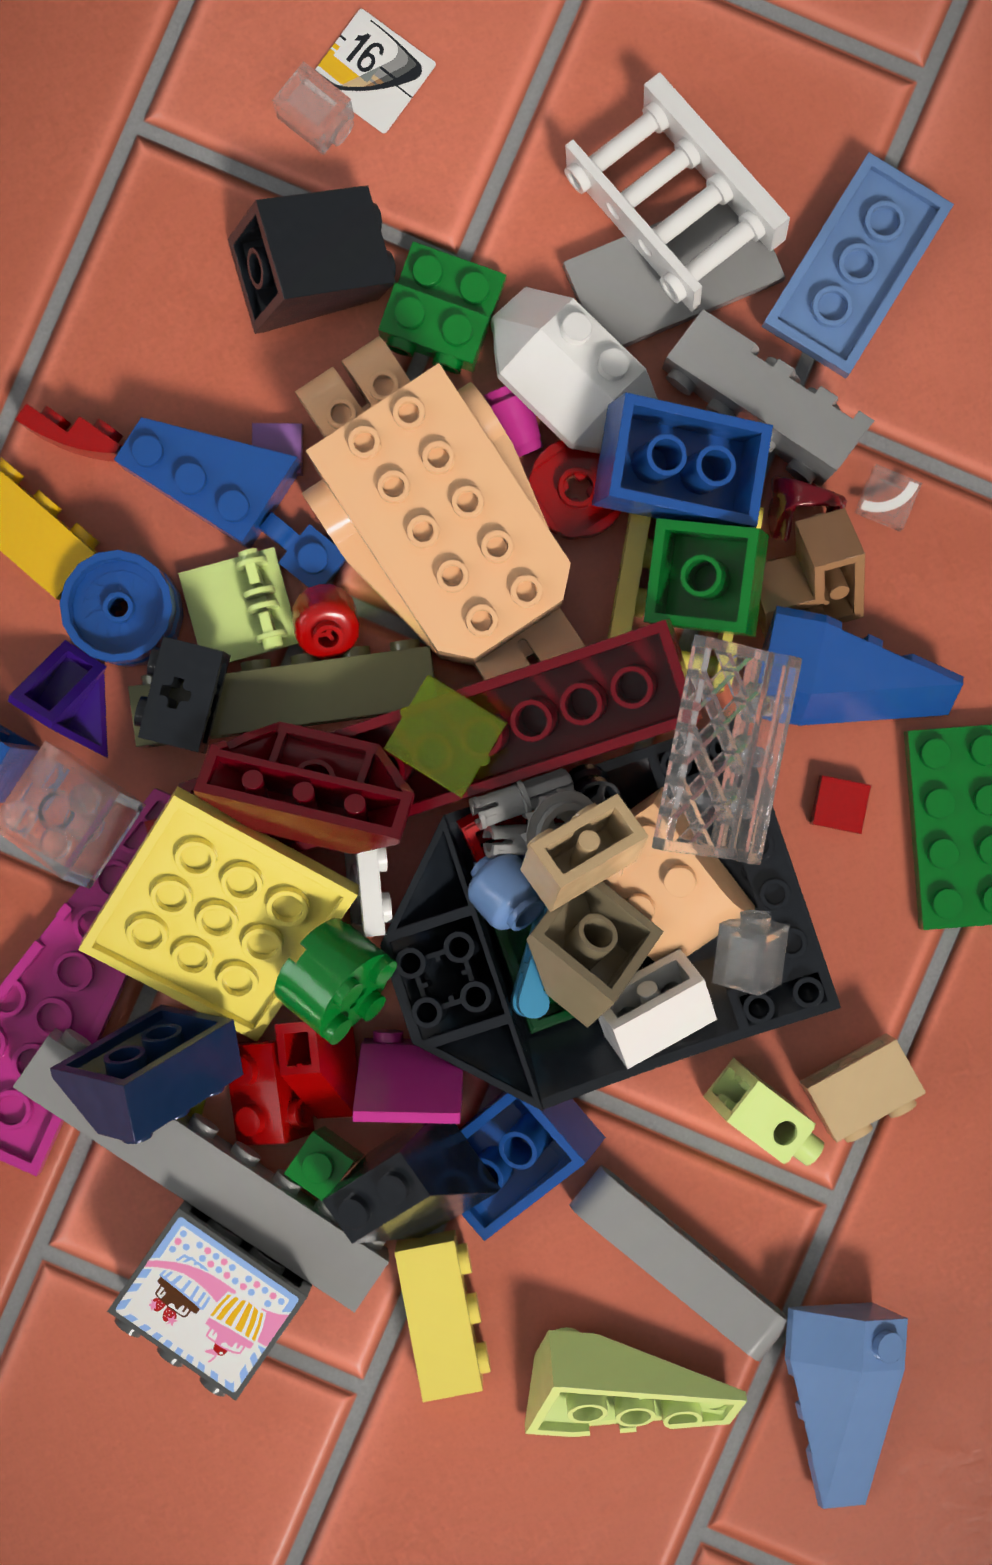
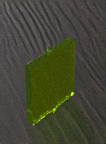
M427 675L410 705L400 710L402 719L384 747V750L462 798L481 766H486L490 763L488 754L507 723L436 678Z

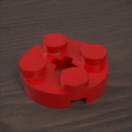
M559 440L548 446L536 459L529 477V483L550 532L558 534L567 540L591 538L606 531L620 516L621 511L592 505L600 457L599 453L571 449L562 440ZM571 476H574L578 481L587 478L591 484L586 490L589 498L584 501H580L577 497L569 499L565 495V492L569 489L566 480Z

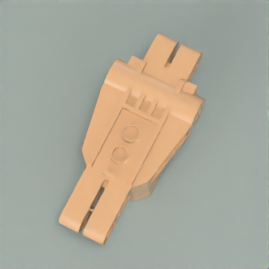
M378 336L341 361L349 377L367 403L362 408L334 367H331L295 391L302 405L324 437V439L306 450L322 480L303 491V497L346 562L427 646H430L431 650L441 660L475 666L482 678L487 680L529 666L530 663L527 658L531 655L534 656L537 662H541L585 647L560 608L564 599L571 562L547 526L512 441L483 395L472 382L457 390L439 363L410 381L383 339Z

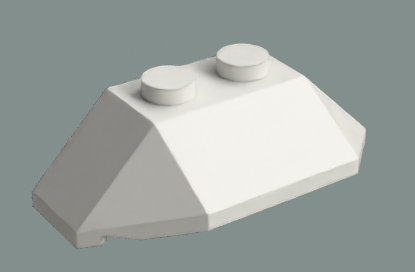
M525 287L491 319L497 378L571 449L600 454L608 404L625 392L658 399L646 368L574 298Z

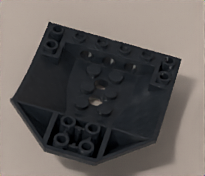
M742 715L595 764L601 767L617 786L622 800L629 810L661 787H664L755 905L753 913L687 956L705 979L717 1020L627 1069L605 1038L598 1019L588 1028L576 1018H572L535 1033H529L523 1016L516 1014L511 1007L510 999L513 986L492 927L468 899V887L473 878L471 871L474 867V859L456 821L471 813L469 806L443 815L380 944L381 950L397 962V968L391 976V980L412 1043L544 1111V1109L655 1068L841 1008ZM595 787L588 790L583 795L587 796L590 793L594 792ZM490 839L484 843H492L497 839ZM647 956L637 972L655 961Z

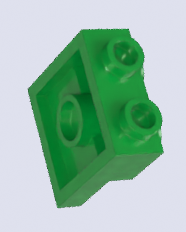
M413 241L399 281L394 284L378 328L379 336L386 341V345L392 352L399 355L413 357L414 352L433 358L432 364L435 366L439 363L444 371L460 374L461 369L474 372L491 324V319L494 316L506 283L507 275Z

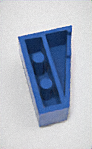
M143 417L140 418L114 458V461L124 470L247 549L253 546L262 531L259 527L271 512H275L297 478V471L302 466L296 456Z

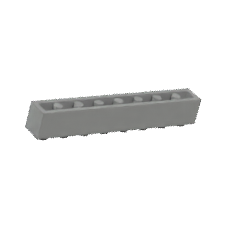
M55 1028L47 1036L13 1088L355 1313L389 1263L388 1248L384 1246L386 1241L352 1244L321 1200L318 1199L316 1201L302 1192V1187L286 1176L284 1170L278 1169L274 1173L260 1164V1155L251 1147L240 1141H236L232 1145L218 1136L219 1128L200 1114L194 1113L192 1117L186 1115L172 1120L154 1131L150 1139L137 1144H126L122 1140L98 1134L54 1081L50 1068L91 1045L90 1041L71 1029H66L63 1033Z

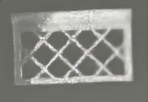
M694 634L652 848L668 852L731 859L748 864H761L803 658L773 653ZM711 650H714L721 670L710 679L707 669ZM745 666V671H744V676H743V681H742L741 676H740V674H739V671ZM728 684L733 699L722 709L716 694ZM705 706L711 721L699 733L696 726L698 713ZM735 718L733 731L731 733L728 724ZM717 736L723 751L711 762L705 747ZM695 760L700 774L688 786L685 779L687 768ZM724 771L722 785H720L718 776ZM707 789L712 803L700 815L695 800ZM684 812L690 826L677 840H673L677 818ZM713 824L712 834L710 838L707 829Z

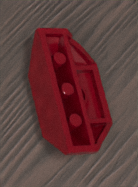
M281 721L246 732L228 742L222 740L210 744L193 789L195 796L254 831L349 854H357L400 844L415 798L414 791L404 781L380 744Z

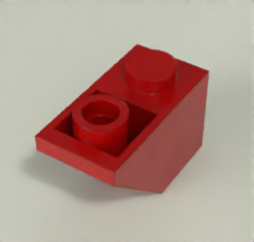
M302 1020L275 1024L280 1076L317 1119L353 1117L358 1074L353 1026L340 1042L331 1045Z

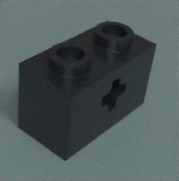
M163 636L161 647L154 646L148 660L147 676L153 677L148 697H140L135 711L134 725L140 727L138 737L206 754L231 655L224 651ZM184 680L183 688L191 692L189 702L180 701L176 709L177 702L169 697V692L171 688H180Z

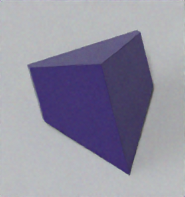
M64 640L9 695L8 702L55 732L108 758L105 670L107 666Z

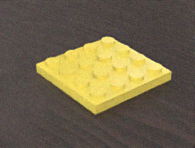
M177 786L84 935L78 950L200 1013L234 1019L235 1030L257 1042L283 1005L274 992L281 968L288 958L295 963L307 950L300 942L312 930L330 919L343 918L358 896L359 884L267 834L244 826L204 800Z

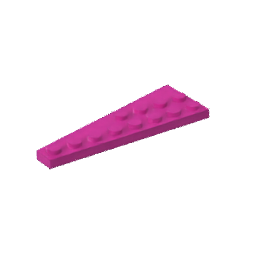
M154 788L121 830L119 837L101 860L92 867L86 875V879L72 897L63 904L56 913L54 920L39 939L34 941L0 985V1161L34 1176L41 1173L64 1121L13 1088V1086L47 1036L55 1028L63 1033L66 1029H71L81 1034L91 1044L100 1040L128 979V975L78 949L84 935L147 836L144 822L158 818L172 795L158 788Z

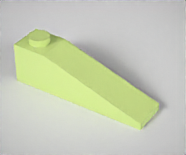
M568 1327L548 1330L534 1356L525 1418V1434L564 1437L590 1436L589 1426L619 1424L620 1433L637 1432V1426H643L652 1421L663 1420V1424L669 1429L726 1425L733 1421L746 1404L747 1396L746 1391L599 1334L582 1333Z

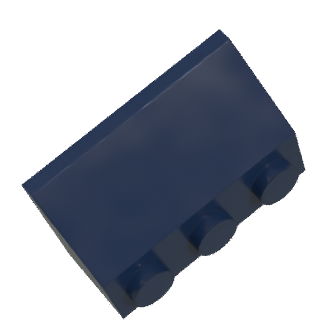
M166 1005L154 1008L50 1068L54 1081L94 1130L100 1135L122 1140L126 1144H137L150 1139L154 1131L172 1120L186 1116L190 1108L208 1097L220 1094L224 1091L226 1085L244 1075L234 1019Z

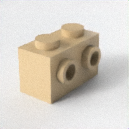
M617 793L598 805L592 803L584 807L561 827L555 830L549 828L535 836L526 846L528 850L520 870L548 910L552 912L634 863L649 836Z
M887 1033L799 1081L827 1133L836 1142L845 1139L849 1143L864 1137L872 1131L871 1123L886 1115H889L890 1118H895L909 1112L917 1105L915 1099L926 1093L897 1039Z

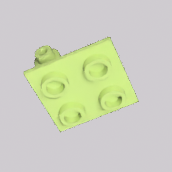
M275 547L258 551L257 548L246 549L238 552L239 557L178 573L197 645L226 652L231 655L230 663L298 644L294 635L292 609Z

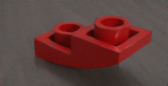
M27 403L15 418L17 422L41 439L59 448L88 458L115 462L114 458L122 447L118 443L123 438V435L100 418L92 425L79 416L67 432L66 430L71 423L48 406H45L40 413Z

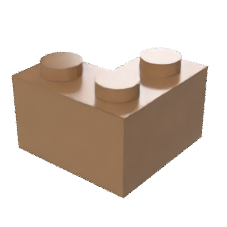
M845 508L828 513L815 514L809 518L795 521L796 554L765 562L758 622L764 638H766L776 606L828 615L842 623L864 617L865 552Z

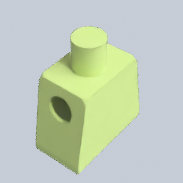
M734 1057L703 1096L729 1124L783 1164L789 1162L794 1156L805 1166L814 1163L823 1151L824 1142L812 1133L816 1124L798 1107Z

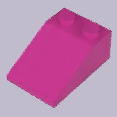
M374 1030L373 1038H364L359 1058L353 1122L460 1124L463 1099L462 1069L414 1045L411 1039L403 1038V1031Z

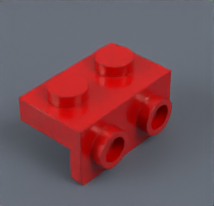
M276 1040L238 1042L244 1075L229 1084L236 1140L246 1145L286 1144L310 1135L314 1131V1114L280 1076Z

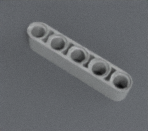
M601 1165L569 1204L572 1210L588 1225L756 1361L760 1362L786 1330L787 1316L776 1305L606 1167Z

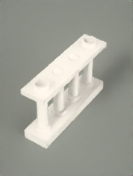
M659 72L644 84L643 115L589 157L574 139L565 145L566 168L564 172L573 188L580 194L587 192L660 275V284L669 298L675 303L682 301L693 313L701 304L702 285L698 282L701 278L750 240L754 242L760 240L771 252L786 240L790 217ZM653 132L658 134L664 132L674 143L675 151L620 193L602 172ZM686 167L689 169L695 167L706 179L707 187L652 229L634 208ZM718 203L721 205L728 204L739 216V223L684 266L666 244Z

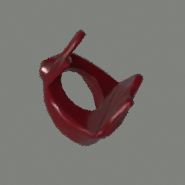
M774 476L771 478L772 499L768 510L770 535L772 539H777L781 535L783 541L787 542L789 540L796 506H825L826 513L845 508L847 500L843 495L796 479Z

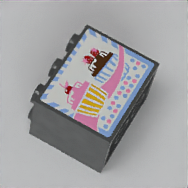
M184 1200L107 1312L116 1317L114 1321L122 1331L136 1338L142 1335L158 1346L157 1352L168 1363L176 1367L185 1365L201 1376L199 1380L207 1390L221 1397L227 1394L236 1401L307 1299L312 1284Z

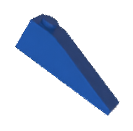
M776 606L754 670L750 716L767 719L776 723L802 726L949 715L963 686L964 676L915 654L903 656L884 649L883 640L868 634L864 639L842 630V622L828 615Z

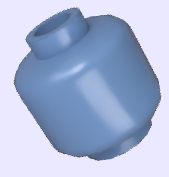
M502 854L495 858L485 856L476 863L471 871L473 878L468 887V899L487 922L497 930L511 928L513 931H519L524 929L541 914L544 908L543 901L520 870L523 859L518 855Z

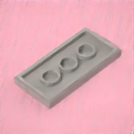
M718 203L666 245L685 266L739 223V216L728 204L721 205ZM660 221V222H658V223H656V224H653V225H651L650 227L653 229L654 227H656V226H657L659 223H661L662 221ZM626 236L563 262V269L577 302L624 348L695 319L702 309L708 313L779 284L785 279L774 249L770 252L760 240L757 242L750 240L698 281L702 285L701 304L692 313L682 301L675 303L669 298L660 284V275Z

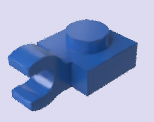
M271 512L259 527L264 534L287 551L278 563L308 588L318 584H328L346 562L336 545L310 524L299 535Z

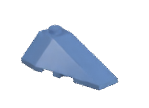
M873 1302L788 1307L785 1361L788 1374L793 1376L799 1397V1400L795 1402L798 1418L803 1420L809 1442L806 1448V1455L817 1504L823 1509L866 1505L905 1370L908 1318Z

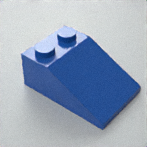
M505 1091L501 1092L460 1128L501 1189L496 1194L462 1213V1216L484 1241L582 1167L606 1137L573 1099L541 1111Z

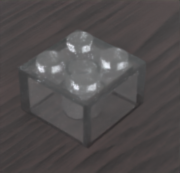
M45 741L0 808V835L61 879L91 889L146 804L74 754Z

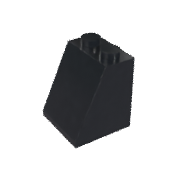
M368 185L255 200L228 238L255 334L379 300L396 282L395 261L391 252L386 250L381 232V212L378 205L372 201Z
M414 1123L368 1152L322 1201L350 1242L354 1244L422 1238L496 1194L501 1188L456 1124Z

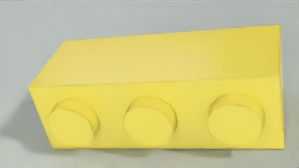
M456 1230L429 1234L422 1238L397 1240L394 1253L422 1401L428 1402L483 1391V1374L491 1372L486 1341L477 1343L473 1324L482 1323L477 1293H467L464 1278L465 1274L472 1273L467 1243L458 1244Z

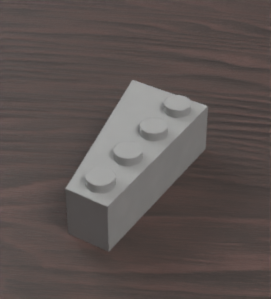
M702 309L665 359L662 369L669 373L666 376L668 382L685 395H690L694 392L708 403L706 406L707 411L773 425L769 455L773 452L787 462L786 470L795 479L809 484L813 482L819 487L823 485L842 465L874 420L860 411L852 419L840 410L836 404L838 401L836 395L822 386L818 390L812 387L806 389L799 384L800 378L793 367L781 359L768 357L765 361L756 356L760 349L755 342Z

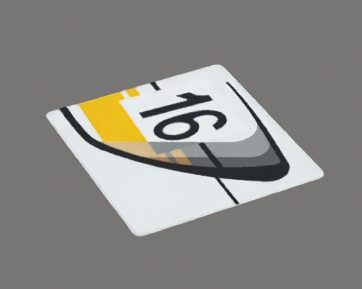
M360 9L313 71L310 80L381 133H386L435 68L436 63L364 9Z

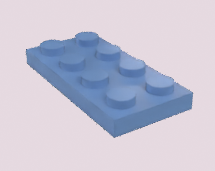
M868 152L761 327L842 377L847 378L954 204Z

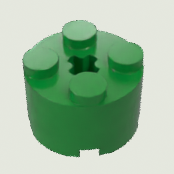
M338 918L322 923L300 942L307 950L296 963L290 958L287 959L279 972L274 990L275 996L285 1007L331 1045L340 1042L350 1028L361 1018L368 1022L381 1011L386 1002V998L381 992L397 968V962L368 938L364 937L353 926L346 922L344 923Z

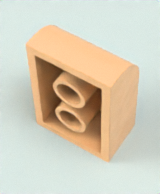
M661 787L630 809L649 837L634 863L605 879L603 882L664 931L648 954L653 961L656 962L678 949H681L687 957L754 912L755 905L664 787Z

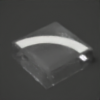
M876 464L872 468L854 513L900 532L904 529L922 483Z

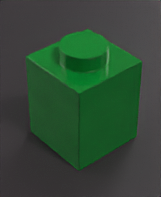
M324 1126L310 1134L284 1174L322 1201L362 1160L365 1154Z

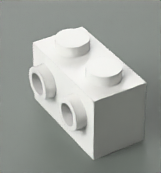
M678 949L636 972L615 1004L602 1014L598 1020L605 1038L627 1069L714 1022L717 1020L705 979L682 950Z

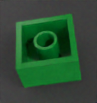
M657 518L643 622L653 624L670 618L673 628L756 637L769 535L760 528Z

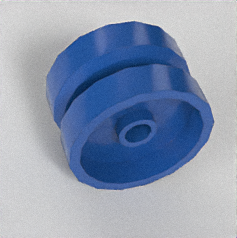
M122 550L99 552L79 563L65 581L60 599L62 624L72 642L93 658L123 667L148 664L153 647H161L163 636L172 639L179 637L184 617L181 594L171 577L141 555ZM125 600L128 604L126 614L122 617H116V611L122 610L120 603Z

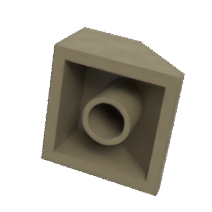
M602 881L554 911L550 912L547 910L527 937V942L546 994L588 1028L615 1004L664 931Z

